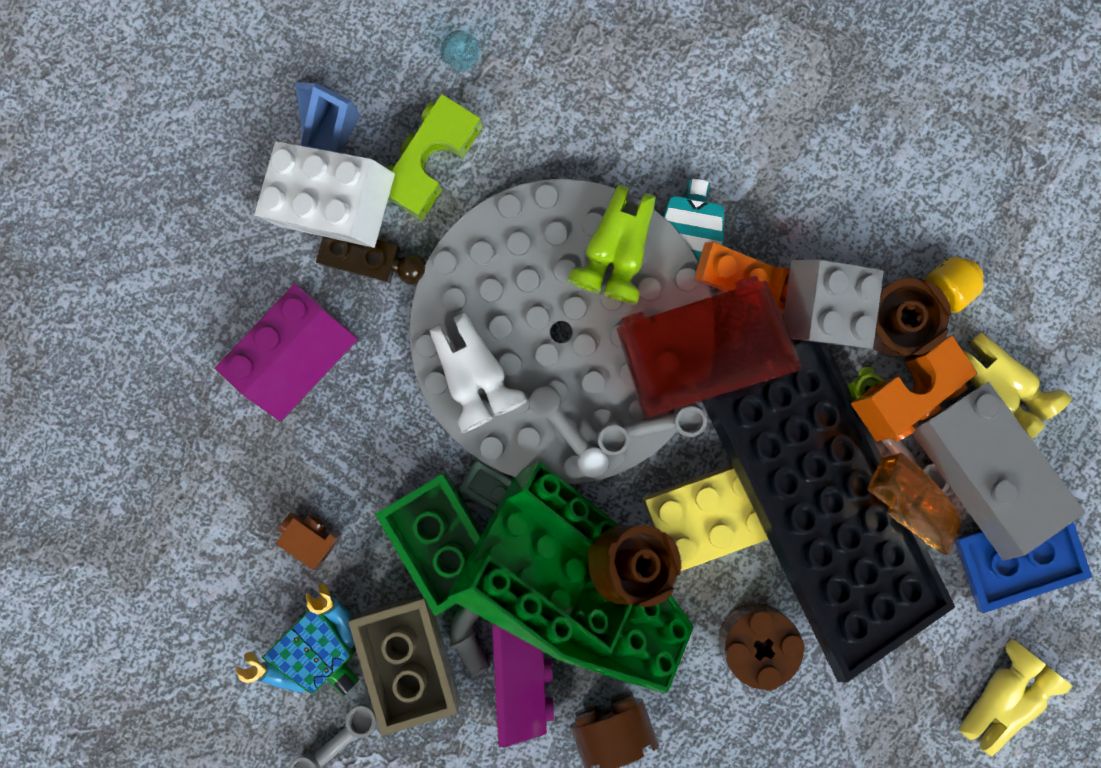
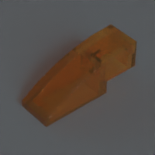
M903 453L881 458L867 490L890 506L887 511L888 515L942 555H949L962 522L948 497L919 466Z

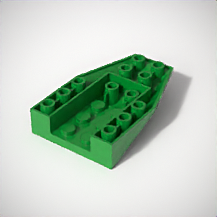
M540 461L523 469L516 477H513L447 596L448 599L560 661L660 693L669 692L694 628L672 595L662 603L651 607L617 604L602 598L601 594L594 587L589 574L588 548L603 532L619 525Z

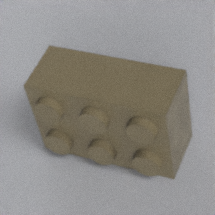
M422 594L356 613L348 621L381 736L458 713L461 699L437 617L434 616Z

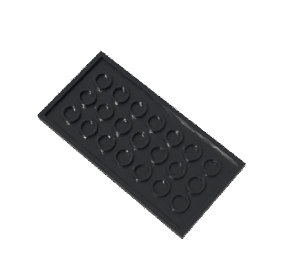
M802 340L698 392L837 682L848 683L955 608L871 433L851 405L854 399L827 343Z

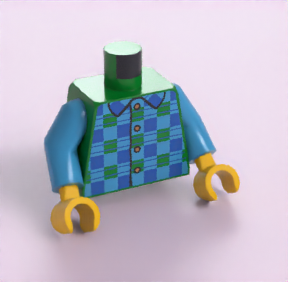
M319 584V593L322 597L312 598L309 593H306L309 611L262 656L266 662L260 663L254 652L244 654L245 661L252 666L247 669L236 666L235 669L239 679L245 683H252L258 680L277 688L299 693L307 691L311 694H314L328 681L342 696H345L360 680L344 664L356 651L348 623L353 617L352 613L337 599L330 597L329 588L326 584Z

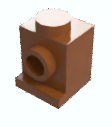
M291 512L278 528V532L282 535L276 542V545L312 570H315L324 563L343 534L338 530L329 534L325 531L327 526L318 518L309 514L305 518L303 515L296 516Z

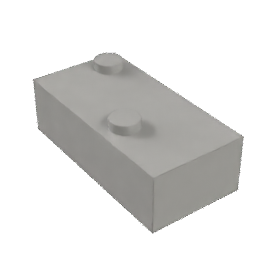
M989 381L915 428V431L912 433L931 461L936 464L941 475L948 482L951 489L1003 561L1025 556L1086 513Z

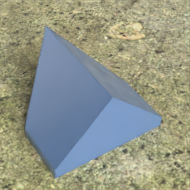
M295 82L302 132L300 146L341 153L361 116L353 102L318 83Z

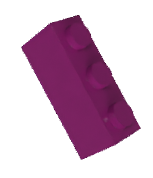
M294 283L214 369L243 396L282 422L359 339L306 289Z
M493 624L498 748L547 734V721H554L553 697H546L545 683L552 682L551 659H544L542 650Z

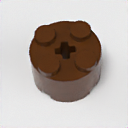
M901 278L882 286L873 349L889 358H903L924 354L936 348L947 335L949 316H951L949 302L942 290L929 281L915 278ZM903 312H906L908 318L904 321L905 325L901 321Z
M619 525L603 532L589 546L587 553L589 574L594 587L603 599L617 604L651 607L662 603L674 591L675 588L672 587L676 575L680 576L682 567L680 552L672 537L650 525Z
M759 603L737 607L727 615L719 630V647L722 658L732 673L744 684L753 688L772 691L788 682L799 670L805 652V644L793 622L776 608ZM757 640L765 642L766 646L763 650L756 649L753 646Z
M627 692L612 698V705L598 711L597 706L592 705L575 712V722L570 725V729L584 768H593L595 765H599L600 768H620L645 757L642 749L651 744L653 751L658 749L659 743L643 699H635L632 692Z

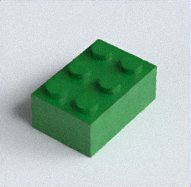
M445 472L375 514L434 616L456 604V602L448 599L447 596L483 533L450 476Z

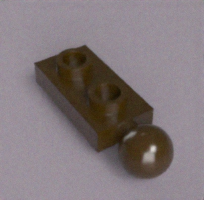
M328 237L322 238L316 263L319 265L390 284L394 272L398 274L403 282L417 284L425 273L426 264L423 258L416 254H408L398 258L401 247L396 244L377 240L375 248Z

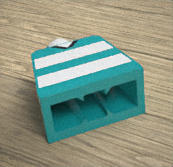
M689 179L685 198L671 196L663 217L684 238L699 263L705 242H715L724 246V206L707 202L710 182L700 179Z

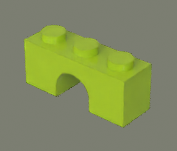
M443 94L440 95L436 103L431 101L426 106L421 116L423 123L417 133H410L406 137L400 149L402 156L395 166L391 164L387 167V169L395 173L388 200L422 222L443 191L439 182L425 173L427 159L433 153L443 150L452 152L463 159L483 128L481 119Z

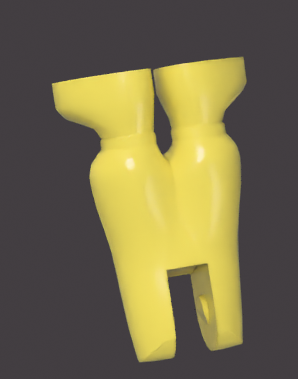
M983 333L977 335L970 343L973 350L989 365L987 369L974 356L963 351L978 373L969 381L976 389L989 381L1031 439L1037 436L1044 428L1045 424L1042 421L1048 420L1060 413L1072 400V397L1065 390L1058 389L1042 392L1039 389V377ZM1020 401H1022L1027 406L1031 413L1026 412L1022 409V407L1020 406Z
M1013 638L1006 644V652L1012 661V666L1009 669H999L994 673L982 695L958 729L967 739L974 740L993 722L982 736L979 745L980 749L991 757L1021 728L1045 711L1051 696L1067 694L1073 687ZM1035 676L1034 683L1030 687H1026L1029 680Z

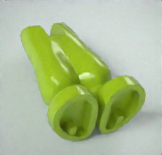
M618 184L600 224L587 245V265L571 269L567 281L582 289L599 294L607 266L613 263L614 269L606 284L604 296L635 305L638 303L640 293L638 288L631 283L633 275L640 271L643 264L646 239L656 196L644 193L641 203L637 207V214L633 216L622 212L623 208L625 209L630 188Z

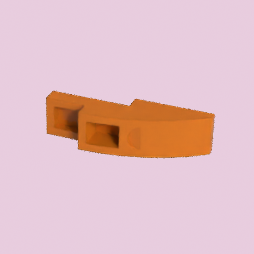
M705 242L694 280L715 287L720 293L784 314L790 269L773 267L715 242Z

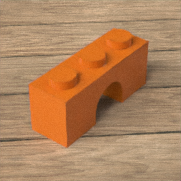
M952 335L945 337L933 350L924 354L914 355L904 362L913 376V392L909 391L900 377L897 376L878 382L851 403L876 442L890 438L897 442L906 438L915 431L914 423L920 419L926 420L934 416L942 409L940 406L942 401L946 398L948 400L953 399L968 389L965 383L978 373Z

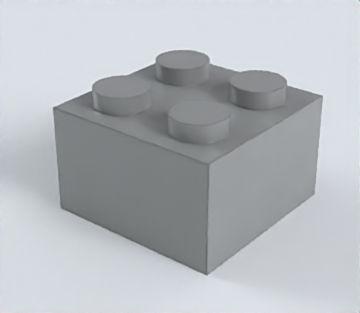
M791 260L781 337L873 349L884 270L825 260Z

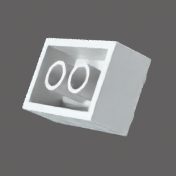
M275 141L254 215L282 228L375 248L395 173L369 158Z

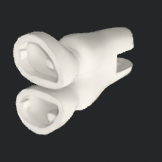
M464 312L453 318L458 327V332L466 344L465 346L454 351L450 338L446 335L440 324L429 330L445 373L451 397L463 406V411L457 423L461 433L478 428L492 419L488 408L478 394L480 388L484 389L495 416L505 414L527 402L521 390L510 389L504 386V371L501 365L486 347L473 323Z

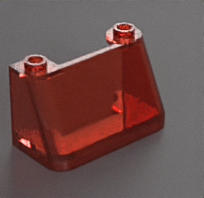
M757 276L748 277L735 282L736 289L646 318L644 312H639L621 319L623 325L616 328V332L644 419L802 370L798 354L767 281L759 282Z

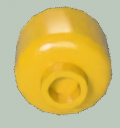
M949 257L925 277L926 281L935 284L945 294L951 313L962 311L982 294L984 288L983 271L976 262L969 258Z

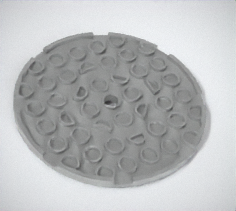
M550 179L525 183L506 189L487 198L454 223L430 254L425 264V273L418 281L411 308L409 332L413 367L420 389L429 408L447 433L468 453L502 473L516 477L523 469L540 461L567 484L598 481L638 465L656 453L678 432L677 428H672L631 438L628 448L623 453L607 455L609 457V467L602 476L596 478L587 477L581 473L578 467L579 456L548 417L538 416L532 411L530 396L540 386H551L559 392L558 394L561 396L560 409L590 446L598 447V432L607 421L616 419L627 424L672 413L674 408L680 403L692 402L697 404L700 398L698 392L702 391L705 387L712 363L715 341L714 311L711 294L707 284L694 280L698 267V261L694 253L678 231L656 210L653 211L647 234L642 267L631 279V283L638 288L640 293L637 304H629L604 296L606 284L614 269L613 263L607 266L599 294L582 289L567 281L571 269L587 265V245L600 224L616 188L585 180ZM628 194L625 209L623 208L622 212L636 216V210L641 200ZM465 312L486 347L501 365L504 371V386L510 389L521 390L527 402L505 414L495 416L484 389L480 388L478 394L488 408L492 419L478 428L461 433L457 423L463 411V406L451 397L445 373L429 330L440 324L446 335L450 338V343L455 351L466 344L458 332V327L453 317ZM558 321H565L572 327L573 334L569 341L565 343L555 342L550 334L552 326Z

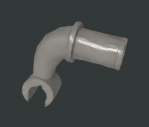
M461 606L451 620L449 630L451 643L449 647L457 651L470 675L475 677L486 671L491 664L475 638L477 632L473 629V625L479 615Z

